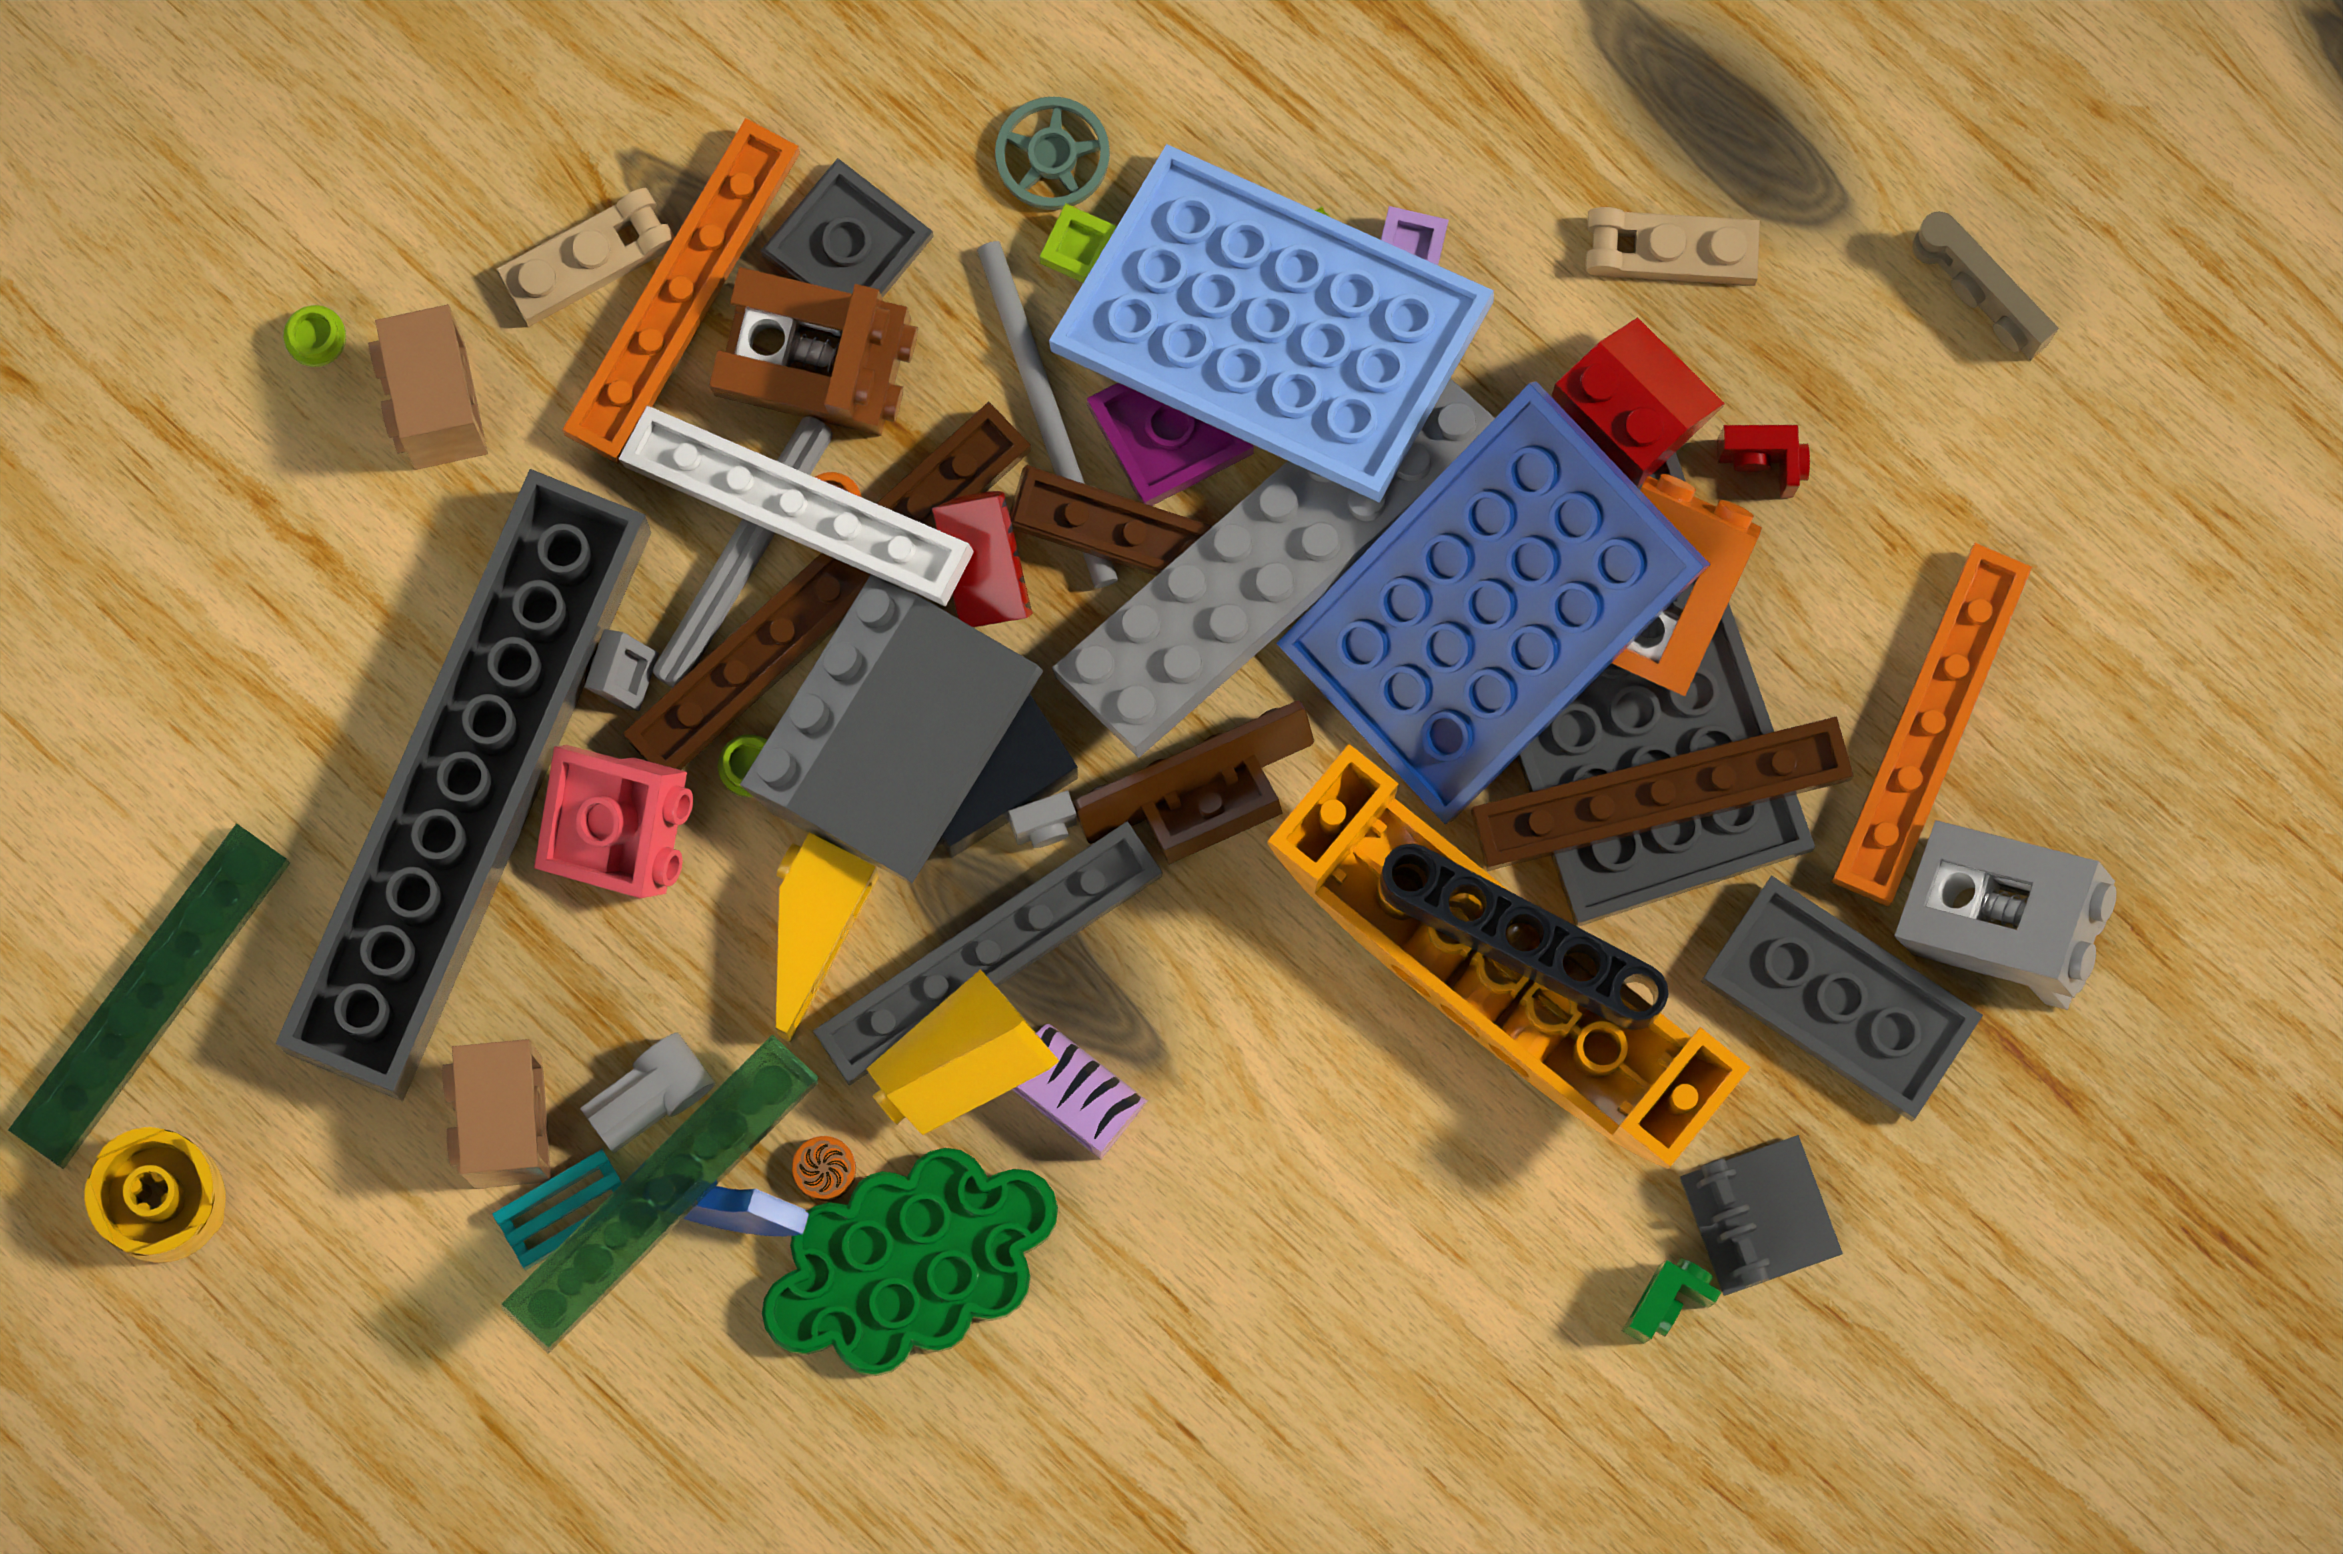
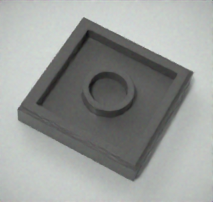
M837 158L761 249V254L793 280L851 294L854 284L879 289L883 298L934 235L930 228Z

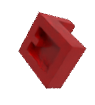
M1798 425L1723 426L1717 438L1718 463H1733L1734 470L1739 472H1762L1769 470L1771 463H1779L1780 498H1793L1800 486V481H1808L1810 450L1808 443H1799Z

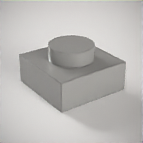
M604 629L596 654L592 659L591 669L584 687L620 708L640 711L659 653L624 632Z
M1068 790L1008 811L1009 822L1017 845L1031 841L1033 848L1049 846L1069 836L1067 828L1077 825L1076 811Z

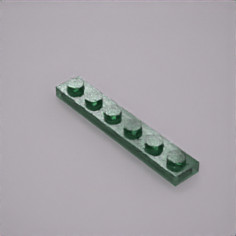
M236 823L8 1131L64 1169L290 864L289 860Z
M771 1035L501 1304L502 1311L549 1354L818 1084L819 1077L774 1035Z

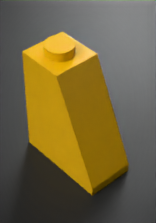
M980 969L866 1070L881 1088L872 1097L890 1119L898 1125L904 1118H907L924 1135L1050 1070L1059 1060L1016 1008Z

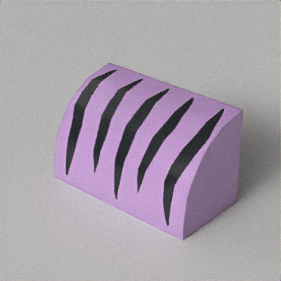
M1046 1024L1037 1032V1035L1058 1058L1059 1062L1050 1070L1011 1090L1102 1160L1148 1100L1052 1025Z

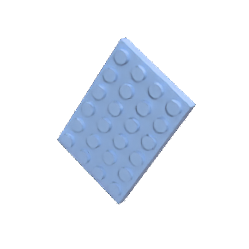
M1166 144L1055 329L1049 344L1051 352L1380 503L1494 302V290Z

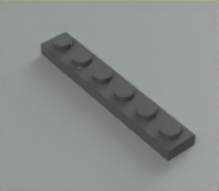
M1127 821L813 1030V1032L850 1086L868 1074L866 1068L980 969L996 987L1000 986L1160 879L1163 872Z

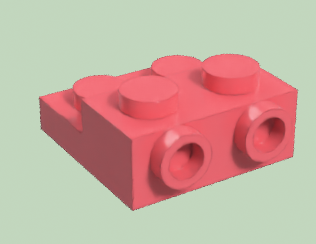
M570 745L554 746L534 869L637 898L666 894L667 886H672L677 881L682 869V854L679 850L674 849L678 825L686 822L693 806V794L690 789L684 788L687 772L634 757L618 759Z

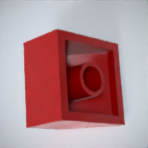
M1638 317L1596 344L1555 383L1551 395L1637 488L1644 483L1647 475L1651 476L1725 405Z

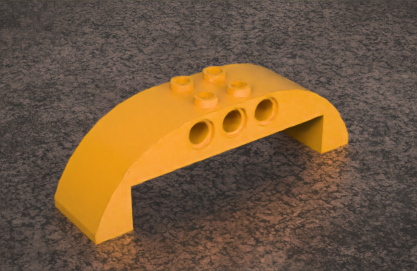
M1348 744L1269 838L1267 844L1275 856L1303 889L1358 943L1508 1067L1559 1106L1614 1143L1641 1158L1669 1169L1751 1067L1703 1028L1700 1027L1690 1037L1662 1013H1660L1653 1024L1644 1029L1629 1030L1620 1027L1390 905L1381 893L1379 880L1385 858L1393 849L1402 844L1414 843L1424 846L1504 889H1508L1396 800L1395 795L1399 783ZM1402 864L1392 872L1395 884L1405 891H1417L1427 883L1424 871L1414 864ZM1461 893L1453 896L1449 901V909L1459 920L1466 922L1474 921L1483 914V906L1474 895ZM1515 923L1506 929V938L1509 944L1516 950L1531 951L1540 944V938L1536 929L1529 924ZM1580 952L1571 953L1563 959V968L1566 974L1573 980L1580 982L1588 981L1597 974L1596 965L1587 954ZM1626 984L1621 987V1000L1630 1010L1640 1012L1652 1008L1651 1004Z

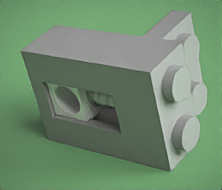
M1935 820L1894 936L1914 956L2027 985L2044 1004L2068 1010L2072 998H2075L2076 993L2083 989L2086 980L2093 970L2096 959V947L2093 943L2096 935L2103 931L2107 920L2114 910L2116 902L2115 880L2099 861ZM1968 888H1975L1974 897L1966 906L1953 908L1954 900L1960 892ZM2005 891L2027 896V898L2021 900L2019 895H2013L2012 897H2010L2008 893ZM1989 919L1990 922H1993L1995 919L2000 920L2002 925H2005L2007 922L2012 923L2013 927L2017 928V930L1988 923Z

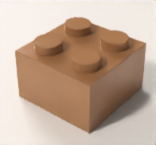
M449 304L375 320L379 340L369 342L368 345L375 376L381 380L384 394L391 395L390 400L381 401V409L388 437L393 438L397 454L407 452L415 470L487 455L488 450L465 341Z
M529 1039L452 1046L453 1063L443 1064L442 1067L446 1103L452 1102L453 1110L456 1111L457 1127L447 1128V1150L450 1166H456L458 1174H461L475 1189L545 1183L550 1180L551 1166L543 1057Z

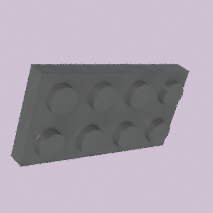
M1772 875L1701 980L1703 984L1911 1122L1916 1119L1983 1016V1014Z

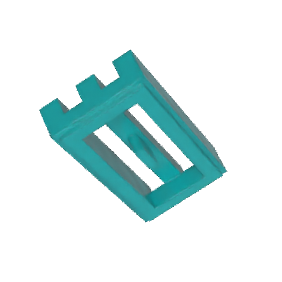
M601 1149L492 1213L503 1231L509 1245L514 1250L523 1269L527 1270L636 1205L604 1150ZM599 1169L604 1177L520 1227L516 1228L512 1222L514 1219ZM609 1190L613 1191L617 1199L528 1250L524 1240Z

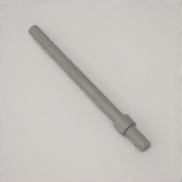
M999 241L986 243L980 246L977 252L1053 470L1056 475L1084 484L1001 243ZM1082 552L1095 588H1103L1118 581L1111 561Z

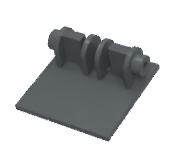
M1799 1135L1728 1160L1720 1159L1702 1166L1700 1170L1680 1176L1723 1296L1843 1254Z

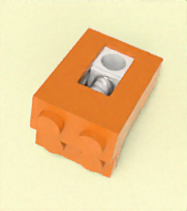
M1662 474L1660 479L1657 480L1647 475L1640 491L1711 565L1698 576L1683 609L1675 606L1672 602L1659 615L1664 623L1665 632L1656 638H1645L1639 635L1612 664L1685 696L1754 549L1762 527L1752 523L1754 515L1739 505L1719 500L1717 506H1714L1694 497L1696 489L1679 478Z

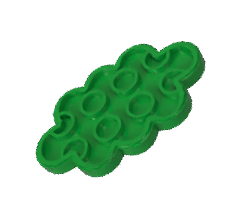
M941 1148L928 1152L915 1162L907 1177L884 1171L870 1174L858 1183L848 1205L829 1202L814 1206L807 1211L809 1216L803 1234L791 1236L790 1248L797 1269L785 1274L773 1283L764 1297L762 1318L765 1330L776 1345L789 1353L809 1355L834 1346L835 1351L846 1366L859 1374L879 1376L893 1372L906 1362L914 1347L933 1352L952 1349L963 1341L971 1327L973 1318L993 1321L1008 1317L1021 1307L1029 1293L1031 1279L1024 1254L1036 1249L1048 1240L1056 1227L1058 1205L1055 1193L1044 1178L1029 1170L1011 1169L987 1178L984 1170L974 1157L962 1150Z

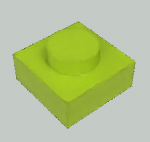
M1065 203L1039 256L1040 264L1084 283L1117 226Z

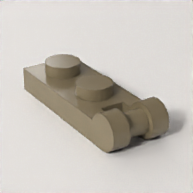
M1938 211L1926 216L1912 244L1913 253L1916 258L1926 264L1938 263L1952 278L1951 286L1958 297L1972 308L1979 306L1995 323L1993 324V330L2000 341L2013 352L2021 350L2031 361L2049 345L2059 328L1951 215Z

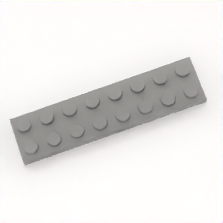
M1450 378L1380 503L1287 461L1053 666L1052 669L1056 679L1129 750L1140 758L1324 595L1495 418Z

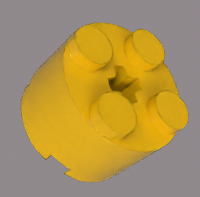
M155 1127L136 1128L110 1140L97 1155V1160L92 1167L89 1178H87L84 1189L86 1210L96 1231L110 1244L123 1252L148 1262L165 1263L177 1261L201 1249L222 1226L226 1191L221 1172L214 1160L202 1148L186 1137L170 1130ZM155 1182L168 1189V1192L161 1196L162 1204L157 1208L143 1202V1200L152 1196L150 1185Z

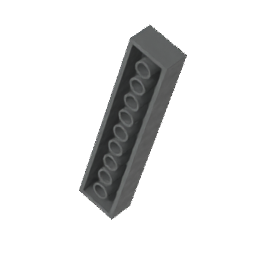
M529 469L275 1043L286 1054L404 1101L552 762L554 746H559L583 691L604 629H610L652 533L645 514Z

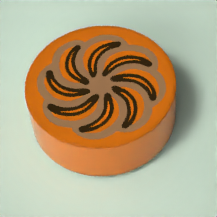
M818 1136L807 1140L796 1151L792 1162V1173L798 1188L806 1196L816 1201H833L845 1195L852 1187L856 1178V1162L851 1150L841 1140L830 1136Z

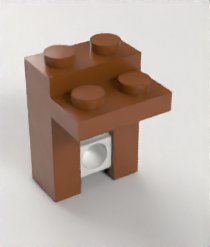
M739 267L730 304L736 306L726 351H717L709 383L714 396L803 418L810 416L824 423L882 436L885 420L896 421L902 401L903 386L895 384L900 361L910 363L916 346L918 327L909 325L911 317L908 308L883 301L879 289L854 284L851 294ZM767 328H775L785 334V342L777 353L764 356L753 351V340L760 331ZM799 329L841 340L836 348L833 349L830 340L821 342L818 337L812 340L808 339L806 334L800 337ZM835 360L831 377L790 367L794 361L803 363V367L805 363L815 365V370L817 366H828V373L831 364Z

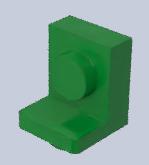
M1680 1258L1676 1265L1666 1260L1656 1269L1622 1332L1643 1344L1651 1340L1655 1332L1665 1337L1684 1305L1675 1299L1678 1291L1707 1308L1717 1302L1722 1292L1709 1285L1713 1276L1702 1267L1683 1258Z

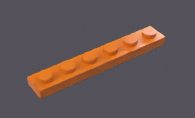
M747 118L744 119L562 430L566 437L616 464L620 463L619 457L646 406L652 407L800 155L798 145Z
M1974 543L1970 549L1831 883L1887 907L1892 904L2032 566L1977 543Z

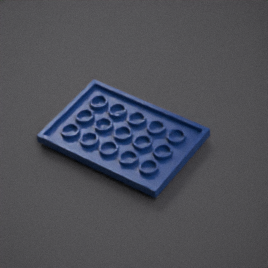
M1536 381L1529 383L1276 644L1444 824L1452 822L1711 564Z

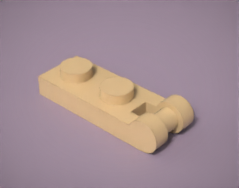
M640 188L630 192L621 198L616 205L497 268L499 277L528 327L667 252L675 236L668 224H661L654 213L657 204L647 188ZM633 224L640 237L633 243L624 246L617 232Z
M1611 207L1593 208L1588 211V231L1593 233V249L1586 253V272L1602 277L1755 286L1758 279L1760 220L1624 212L1621 209ZM1618 236L1635 237L1634 254L1622 253L1617 250Z

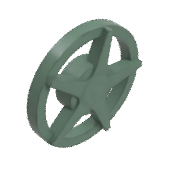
M1043 97L1023 104L1006 119L997 137L995 158L997 169L1004 185L1016 198L1035 208L1059 210L1063 209L1065 203L1071 206L1080 204L1098 189L1108 170L1110 148L1102 123L1090 109L1068 98ZM1053 109L1050 127L1038 131L1032 138L1012 132L1027 116L1038 111ZM1062 110L1074 113L1084 119L1094 130L1098 140L1075 142L1073 137L1062 129ZM1007 142L1028 153L1031 168L1019 185L1012 178L1006 166L1005 150ZM1100 150V159L1094 175L1079 189L1071 173L1076 165L1077 158ZM1042 178L1059 179L1070 194L1049 198L1037 196L1028 192V190Z

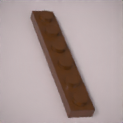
M1836 716L1472 807L1471 814L1486 870L1491 871L1851 781L1854 775Z

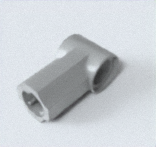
M678 1032L663 1038L650 1047L633 1063L632 1067L634 1069L580 1108L613 1154L667 1114L669 1117H673L683 1112L704 1097L715 1086V1081Z

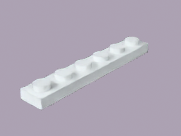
M646 406L619 457L620 462L627 469L943 606L947 605L974 553L967 542L650 406Z

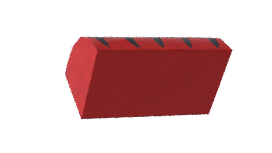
M989 491L959 496L932 508L937 530L969 543L974 551L953 591L959 620L971 627H979L1026 619L1031 616L1033 612L1004 492Z

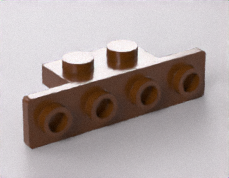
M1294 701L1281 708L1270 709L1252 721L1225 733L1212 735L1194 747L1169 758L1156 760L1138 772L1111 784L1100 785L1088 794L1077 798L1073 805L1087 842L1090 844L1097 842L1127 821L1130 826L1146 820L1170 865L1283 814L1279 799L1262 768L1310 747L1314 743L1307 712L1301 701Z

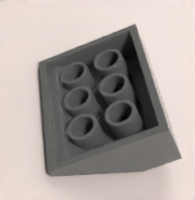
M871 574L740 786L773 815L907 882L913 883L1043 670L1037 664L922 597Z

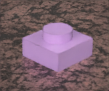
M1389 206L1381 240L1438 265L1449 220Z

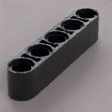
M1414 843L1402 844L1393 849L1385 858L1379 880L1380 890L1385 900L1397 910L1620 1027L1629 1030L1644 1029L1653 1024L1664 1009L1669 995L1667 982L1661 972L1646 962L1424 846ZM1409 863L1417 865L1426 875V885L1417 891L1409 892L1402 890L1395 884L1392 878V872L1396 867ZM1461 893L1474 895L1483 906V914L1474 921L1466 922L1459 920L1449 909L1450 899ZM1515 923L1529 924L1536 929L1540 938V944L1531 951L1516 950L1509 944L1506 938V929ZM1577 952L1587 954L1596 965V976L1588 981L1580 982L1573 980L1566 974L1563 968L1564 957ZM1631 982L1644 984L1653 995L1652 1008L1640 1012L1630 1010L1621 1000V987Z

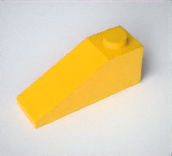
M810 832L802 846L795 843L791 844L776 873V876L783 879V882L779 887L775 1028L779 1037L789 1042L793 1039L879 878L876 866Z

